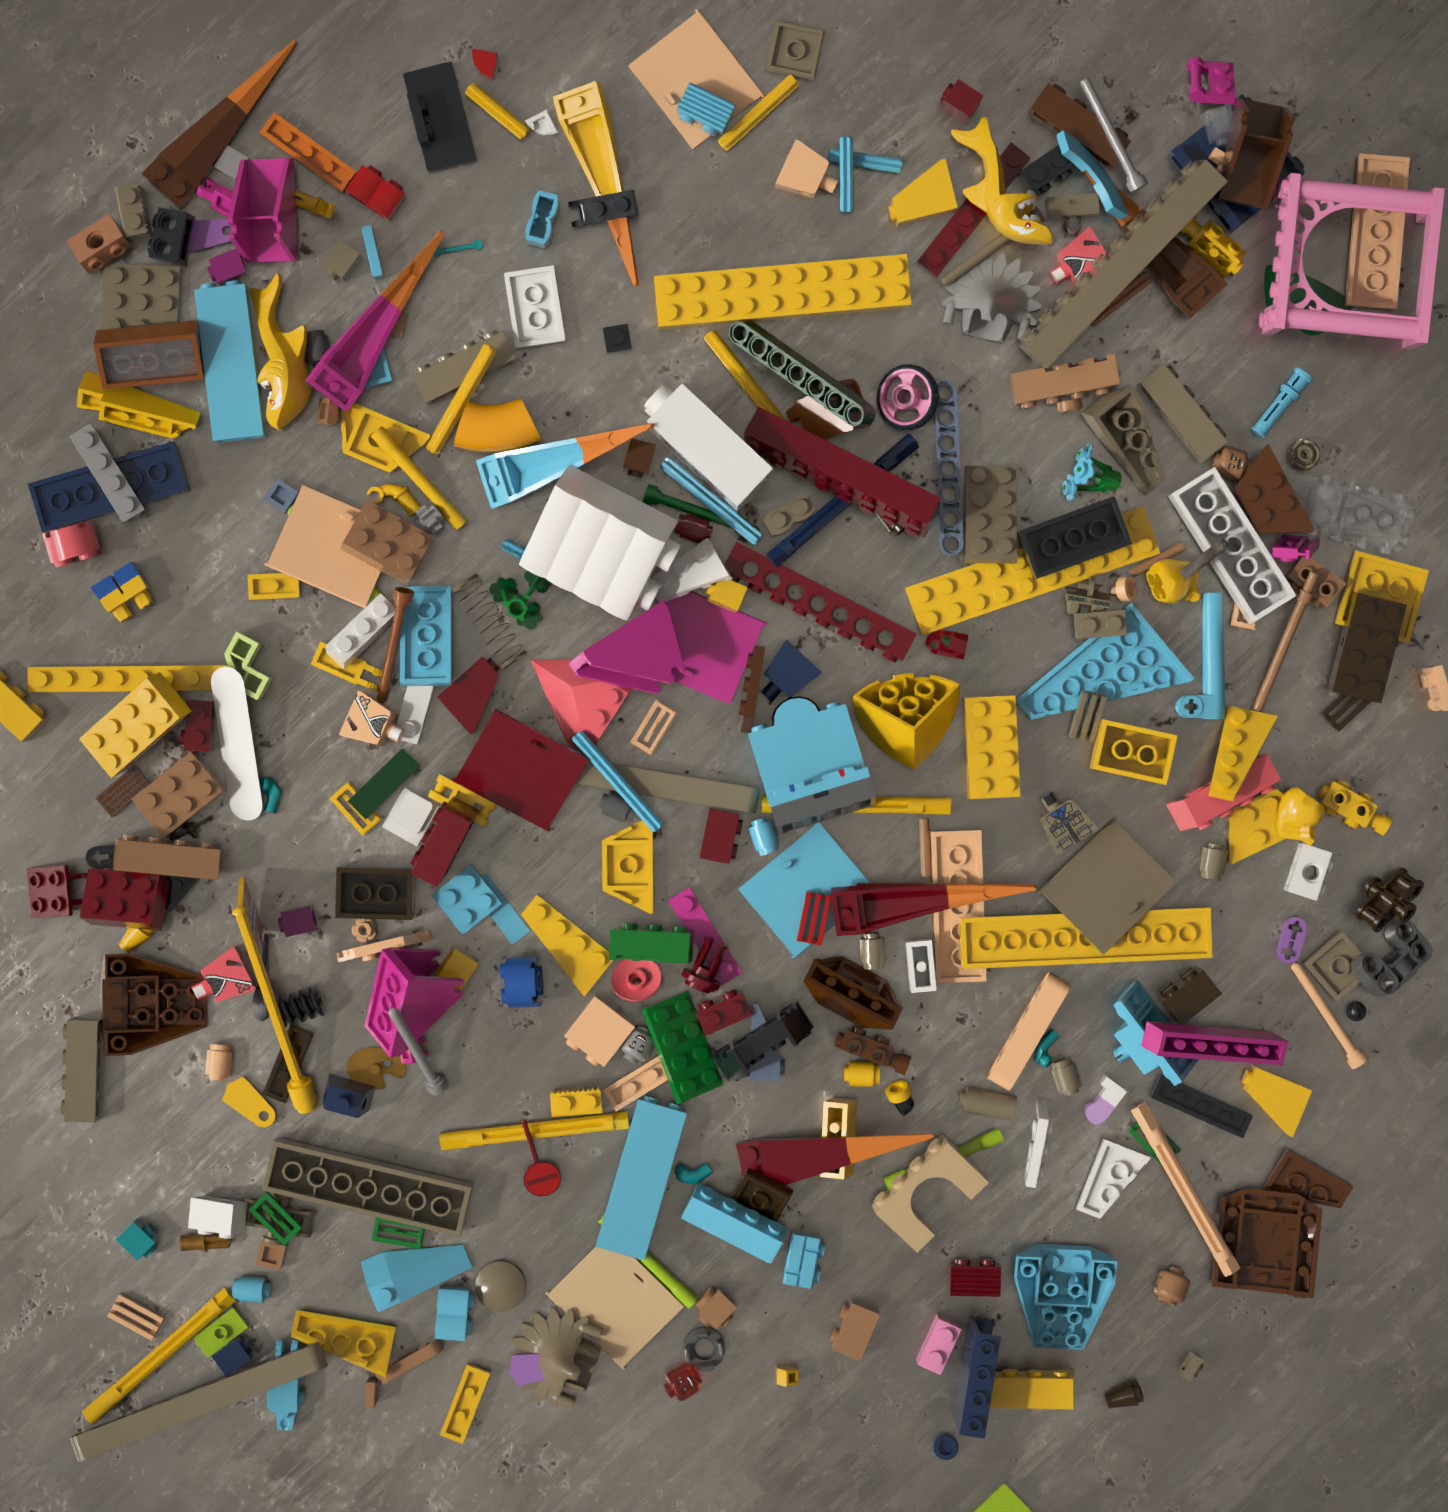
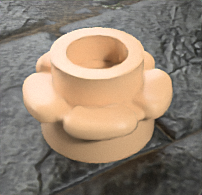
M357 919L356 924L352 926V934L360 942H367L376 936V924L372 919ZM363 927H365V928L367 929L366 932H363V931H362V928H363Z

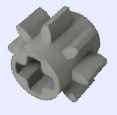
M422 505L415 511L419 517L414 522L426 533L431 531L436 535L444 528L441 522L445 518L434 505H431L429 508Z

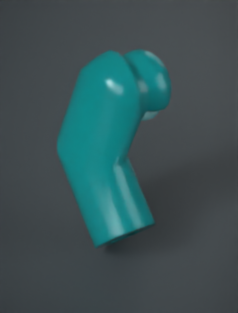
M262 777L259 779L260 789L267 796L264 811L276 814L282 795L281 789L273 778Z
M1052 1029L1041 1038L1036 1046L1034 1059L1037 1065L1040 1064L1043 1068L1051 1064L1052 1057L1048 1055V1050L1059 1038V1035Z
M706 1162L696 1170L687 1169L684 1164H680L675 1168L674 1173L679 1182L695 1185L711 1175L713 1171Z

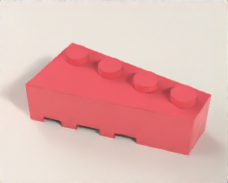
M1265 753L1257 756L1234 801L1208 796L1211 781H1209L1207 787L1202 786L1185 794L1187 798L1174 800L1166 805L1180 831L1196 827L1202 830L1213 824L1211 819L1217 816L1223 818L1233 813L1234 806L1240 804L1242 807L1254 801L1253 796L1260 792L1263 795L1275 789L1274 784L1280 781L1281 778L1268 754Z

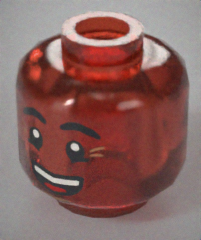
M683 1363L666 1373L665 1380L667 1383L663 1387L670 1398L675 1396L678 1401H684L699 1392V1384L702 1383V1380L693 1365L689 1367Z

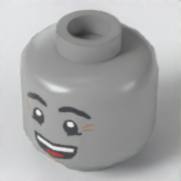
M636 1025L619 1049L624 1053L623 1059L636 1065L637 1061L646 1062L649 1059L655 1045L650 1031Z

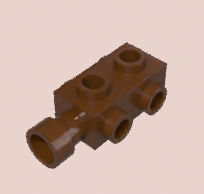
M852 1026L851 1030L845 1028L844 1033H838L834 1044L835 1047L874 1063L894 1068L895 1072L905 1075L911 1056L904 1053H894V1047L889 1044V1039L876 1035L875 1039L865 1035L867 1031ZM857 1042L858 1044L856 1048H850V1043ZM875 1051L881 1052L879 1057H873Z

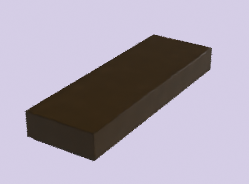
M290 1024L287 1033L299 1068H301L315 1033ZM282 1049L279 1051L262 1094L286 1104L289 1098L287 1084L291 1079V1075Z

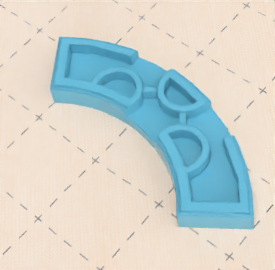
M1064 130L1058 133L1057 140L1062 155L1074 163L1082 172L1087 171L1096 182L1093 184V187L1099 195L1105 211L1121 220L1129 216L1117 188L1097 159L1072 135Z

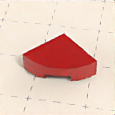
M472 48V58L476 68L483 76L493 80L498 54Z

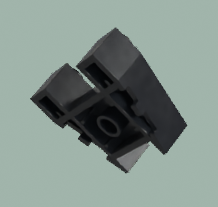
M795 1000L776 1012V1016L737 1041H731L712 1053V1057L728 1082L733 1080L737 1082L751 1075L749 1062L751 1065H754L765 1057L764 1052L770 1048L773 1051L781 1048L786 1044V1038H789L794 1047L797 1046L803 1039L812 1034L811 1030L814 1026L799 1002Z

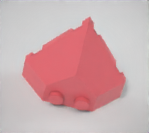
M573 659L531 660L566 743L584 754L572 738L579 731H583L596 746L632 689L577 677L569 665Z

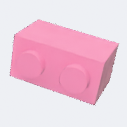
M936 1314L916 1358L917 1364L941 1375L962 1330L960 1324Z

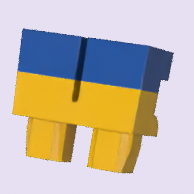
M129 562L112 573L113 576L109 575L90 587L107 612L113 613L120 622H124L133 616L127 606L132 600H135L141 610L153 603L148 592L150 587L145 582L135 562Z

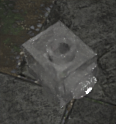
M1231 105L1206 110L1202 114L1209 144L1217 143V146L1227 144L1233 113Z

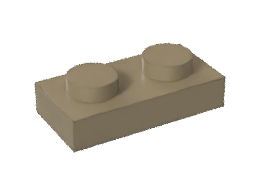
M1125 610L1074 613L1075 639L1127 635Z

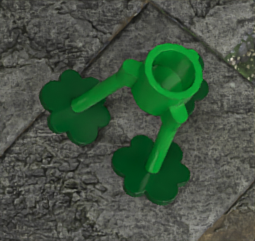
M526 571L524 578L529 582L528 586L530 588L524 595H520L517 588H515L516 582L514 579L507 578L505 580L499 577L496 583L491 584L489 587L493 600L495 602L501 601L503 606L507 607L508 614L513 618H518L517 624L519 626L525 625L527 629L535 628L537 622L542 619V615L539 613L541 607L537 602L530 603L528 600L535 589L544 593L552 583L546 578Z

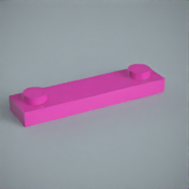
M688 887L668 901L682 924L687 927V931L694 932L693 942L699 951L705 944V937L714 939L705 960L710 967L719 944L724 943L691 888ZM729 949L724 951L723 961L716 975L721 986L743 973Z

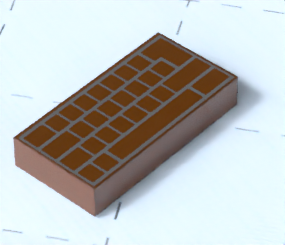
M134 765L95 799L111 817H114L132 801L133 797L151 783Z

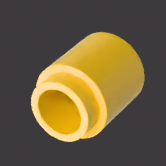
M849 1061V1066H844V1081H849V1087H873V1085H879L880 1064Z

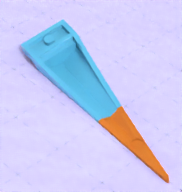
M650 423L495 453L476 460L491 509L524 498L559 479L569 464L579 468L653 428L655 424Z

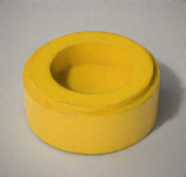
M898 1080L891 1083L886 1088L885 1093L891 1103H901L910 1098L912 1090L907 1081Z

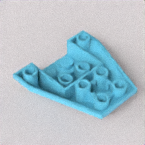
M1041 1243L1016 1254L1014 1280L1034 1348L1084 1350L1115 1286L1118 1263L1116 1258L1091 1246Z

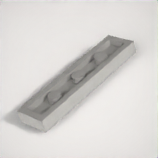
M90 423L69 436L123 523L128 522L146 510L93 424Z

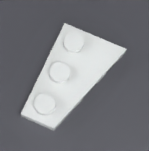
M706 538L676 559L668 572L661 570L651 577V579L662 584L656 596L659 602H666L687 595L691 590L700 587H710L712 583L721 580L728 581L733 579L709 538Z
M1041 1097L1036 1098L1035 1106L1037 1108L1038 1120L1033 1119L1032 1140H1034V1143L1029 1145L1025 1170L1026 1187L1036 1188L1037 1179H1042L1044 1164H1041L1042 1156L1046 1157L1048 1151V1142L1045 1141L1046 1134H1051L1053 1119H1049L1047 1098Z

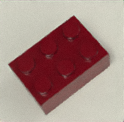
M454 796L448 803L444 801L433 817V821L436 824L432 823L421 841L425 845H421L410 864L414 865L411 874L438 887L451 868L480 810Z
M88 868L79 918L90 925L162 931L170 881L159 874Z

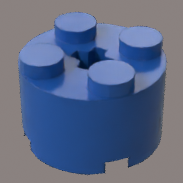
M539 956L509 957L505 963L500 964V977L504 979L505 989L501 990L502 1004H508L509 1008L542 1006L543 1001H538V996L544 994L542 966H537L536 961H540Z

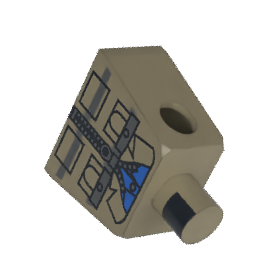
M1053 791L1041 798L1048 811L1039 818L1055 854H1061L1098 830L1094 822L1071 798L1060 802Z

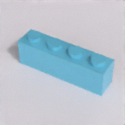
M700 1183L695 1187L681 1216V1219L769 1264L772 1263L783 1244L788 1230L779 1222L772 1221L757 1211L749 1209L737 1203L734 1199L727 1198Z

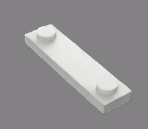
M407 686L397 726L405 729L402 741L418 745L434 686Z

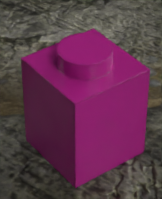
M237 248L208 259L211 265L207 267L209 275L213 282L217 281L221 286L226 285L227 281L239 280L249 276L243 257Z
M313 905L280 912L281 917L278 918L280 932H285V937L318 930Z

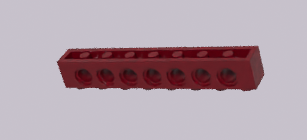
M738 542L735 543L725 562V566L733 578L731 580L738 583L741 579L749 583L748 588L758 594H761L762 590L771 594L770 600L782 606L787 602L794 606L792 611L806 617L808 613L816 617L815 623L827 629L830 625L838 628L837 634L851 640L852 636L861 640L860 645L872 652L875 648L883 651L882 657L896 663L897 659L900 661L904 660L917 634L783 565L776 568L766 556ZM749 562L755 563L758 567L757 574L751 577L747 576L743 571L744 565ZM770 574L778 575L780 585L776 588H770L766 584V577ZM797 585L802 588L803 595L800 599L795 600L789 596L788 590L791 586ZM814 597L824 599L825 608L823 610L816 611L811 607V600ZM843 608L847 611L848 617L845 622L840 623L834 619L833 614L836 609ZM859 620L869 622L870 630L868 633L861 634L857 631L856 624ZM882 631L891 633L893 639L890 645L885 646L879 642V634Z

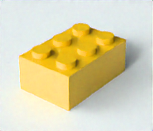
M1101 719L1089 769L1167 785L1178 735Z

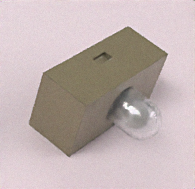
M1097 193L1047 197L1045 200L1047 221L1066 220V229L1072 235H1076L1081 231V218L1097 217L1100 214Z

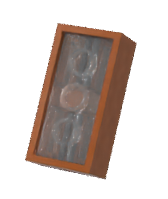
M198 320L96 330L93 345L103 390L204 379L205 373Z

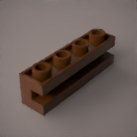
M1048 83L1028 113L1057 133L1064 130L1072 135L1089 150L1097 161L1111 170L1119 159L1096 113L1092 114L1086 109L1087 105L1077 98L1072 100L1066 96V91L1057 84L1052 86ZM1116 127L1115 130L1126 149L1131 142L1128 139L1129 135L1124 130Z

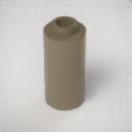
M966 1087L965 1091L960 1092L958 1106H962V1112L1013 1121L1017 1096Z

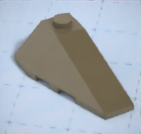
M1127 385L1100 397L1081 414L1096 436L1141 492L1147 495L1161 484L1165 477L1158 452L1154 448L1151 437L1153 433L1151 427L1148 426L1145 405L1132 385Z

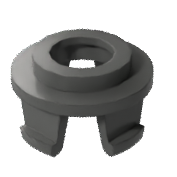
M699 1328L691 1332L684 1343L686 1361L702 1372L714 1370V1367L720 1364L725 1355V1343L721 1335L710 1328ZM701 1339H708L713 1343L714 1350L707 1357L698 1355L695 1350L696 1343Z

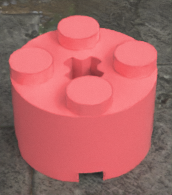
M92 520L42 534L50 561L55 563V567L75 562L73 557L79 556L80 560L99 555L97 550L100 549Z

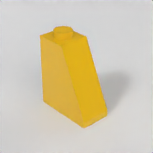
M946 158L938 161L892 198V205L888 206L891 221L896 220L897 226L956 212L958 207Z
M1252 1065L1251 1069H1247L1243 1075V1089L1285 1134L1293 1137L1312 1090Z

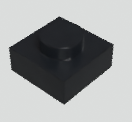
M628 324L603 328L607 354L632 350Z

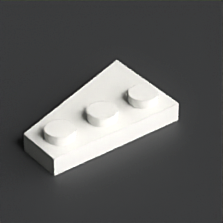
M1103 1138L1076 1209L1101 1219L1120 1196L1119 1194L1137 1176L1136 1174L1148 1163L1151 1157Z

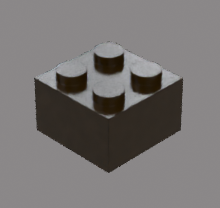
M1197 966L1186 968L1179 974L1180 979L1174 984L1172 982L1167 983L1159 990L1161 994L1157 996L1165 1009L1179 1024H1185L1222 995L1206 972Z

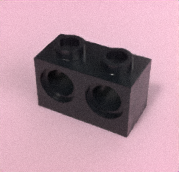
M158 207V211L152 221L154 228L153 236L149 240L147 247L149 258L158 262L186 266L195 216L188 212ZM175 218L176 224L174 228L169 230L168 223L171 219ZM170 243L171 250L164 255L163 248L166 244Z

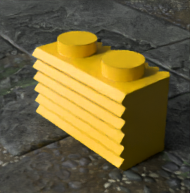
M588 1086L587 1089L585 1087L582 1089L580 1087L577 1089L573 1087L572 1090L570 1088L567 1090L563 1088L562 1091L560 1089L557 1091L553 1089L551 1091L552 1117L603 1113L602 1087L600 1086L597 1088L595 1086L592 1088Z

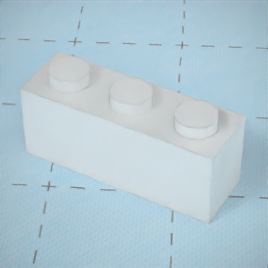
M380 593L326 645V653L345 670L392 625L395 607Z

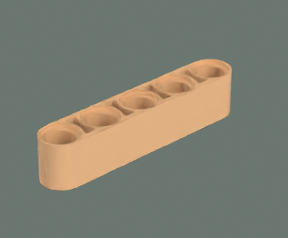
M1050 972L1046 974L991 1067L987 1079L1007 1091L1011 1090L1069 992L1071 984Z

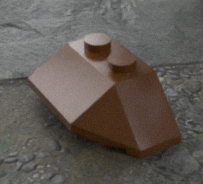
M843 956L821 960L814 959L803 980L819 1005L861 1028L892 1030L903 1009L886 979L864 969V967Z

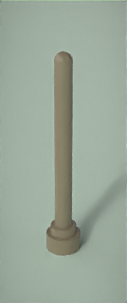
M1037 206L1028 215V217L1032 214L1038 215L1042 223L1046 221ZM1002 234L944 275L940 280L943 286L949 285L1011 239L1004 237Z

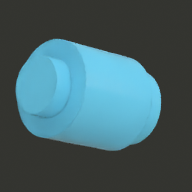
M762 817L752 821V827L748 828L755 850H759L760 856L779 850L777 844L779 839L772 820L766 821V818Z
M241 1276L240 1279H234L232 1288L233 1299H239V1302L264 1303L266 1298H270L271 1283H267L266 1278Z

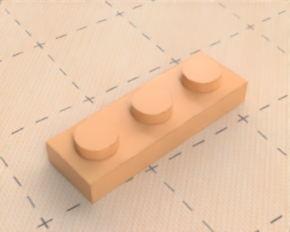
M659 1055L603 1089L616 1112L668 1080Z

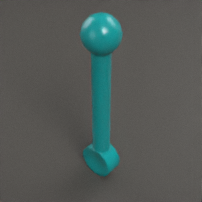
M475 240L472 244L440 249L437 247L432 256L437 257L441 253L472 248L481 250L483 243L480 240Z

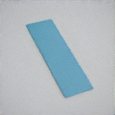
M486 873L482 876L483 879L503 902L489 915L513 945L529 933L530 930Z

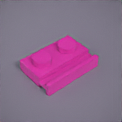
M1283 535L1273 546L1272 557L1280 558L1284 562L1295 561L1300 556H1305V560H1309L1320 547V537H1316L1312 541L1307 536Z

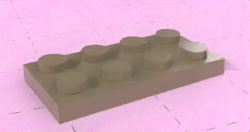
M965 466L966 563L1017 564L1016 466Z

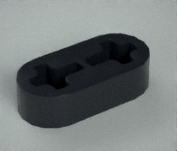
M115 845L90 848L85 858L87 864L93 869L112 868ZM96 850H99L101 855L108 854V859L100 860V865L97 864L96 860H92V855L96 854Z

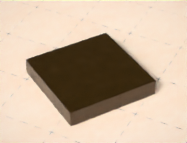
M748 1168L731 1199L749 1209L757 1211L772 1221H777L794 1190Z

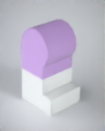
M1103 1075L1098 1082L1103 1086L1094 1100L1089 1101L1084 1107L1085 1117L1093 1124L1103 1123L1127 1093L1125 1089L1106 1075Z

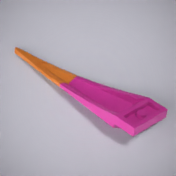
M440 231L327 350L305 380L347 412L362 393L395 323L442 240L444 231Z

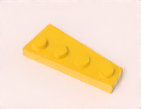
M1228 705L1208 796L1234 801L1250 768L1265 744L1271 729L1274 727L1278 716Z
M536 895L521 915L585 997L613 960H609V951L543 898Z

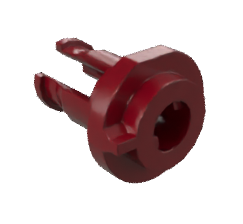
M705 937V944L700 949L692 969L684 968L681 975L686 978L685 984L689 987L710 994V992L714 993L715 990L718 991L721 983L715 977L723 961V953L728 949V945L725 943L719 944L711 966H705L704 962L714 941L711 937Z

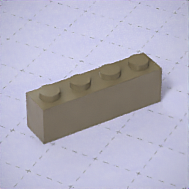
M494 330L484 335L485 340L477 344L475 341L465 344L461 347L462 351L455 355L450 352L438 358L439 363L431 367L428 363L417 368V373L412 375L425 403L430 405L456 392L485 343L495 347L497 353L482 378L517 362L518 360L503 331L498 333L497 330Z
M1163 363L1137 385L1201 463L1228 442L1224 438L1227 435L1220 425H1214L1211 422L1209 411L1202 404L1198 406L1194 401L1195 395L1187 385L1182 386L1177 380L1179 375L1171 365L1167 367Z
M71 1018L63 1026V1039H67V1047L62 1053V1063L66 1065V1075H62L61 1081L62 1090H65V1100L61 1101V1115H65L64 1122H96L100 1117L101 1019Z

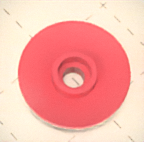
M625 959L612 972V988L619 997L627 1001L648 999L660 987V969L653 961Z

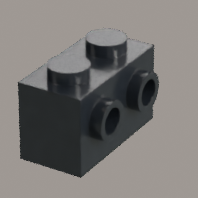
M1058 145L1020 170L1017 177L1026 191L1032 190L1040 196L1052 188L1050 184L1055 180L1059 179L1061 182L1072 175V169L1075 164L1062 155Z

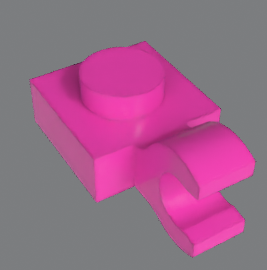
M206 178L204 187L202 185L198 186L197 194L211 201V208L228 217L233 191L221 184L217 186L214 180Z

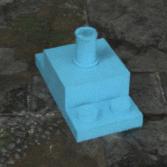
M1136 980L1129 985L1113 1004L1117 1014L1125 1020L1114 1033V1036L1121 1044V1046L1114 1048V1055L1117 1057L1122 1054L1117 1059L1120 1062H1124L1131 1057L1144 1075L1160 1066L1164 1076L1176 1086L1185 1079L1199 1059L1157 1056L1141 1046L1147 1022L1170 1023V1021L1142 984Z

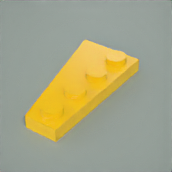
M296 1310L291 1337L309 1345L319 1342L323 1351L386 1378L396 1327Z

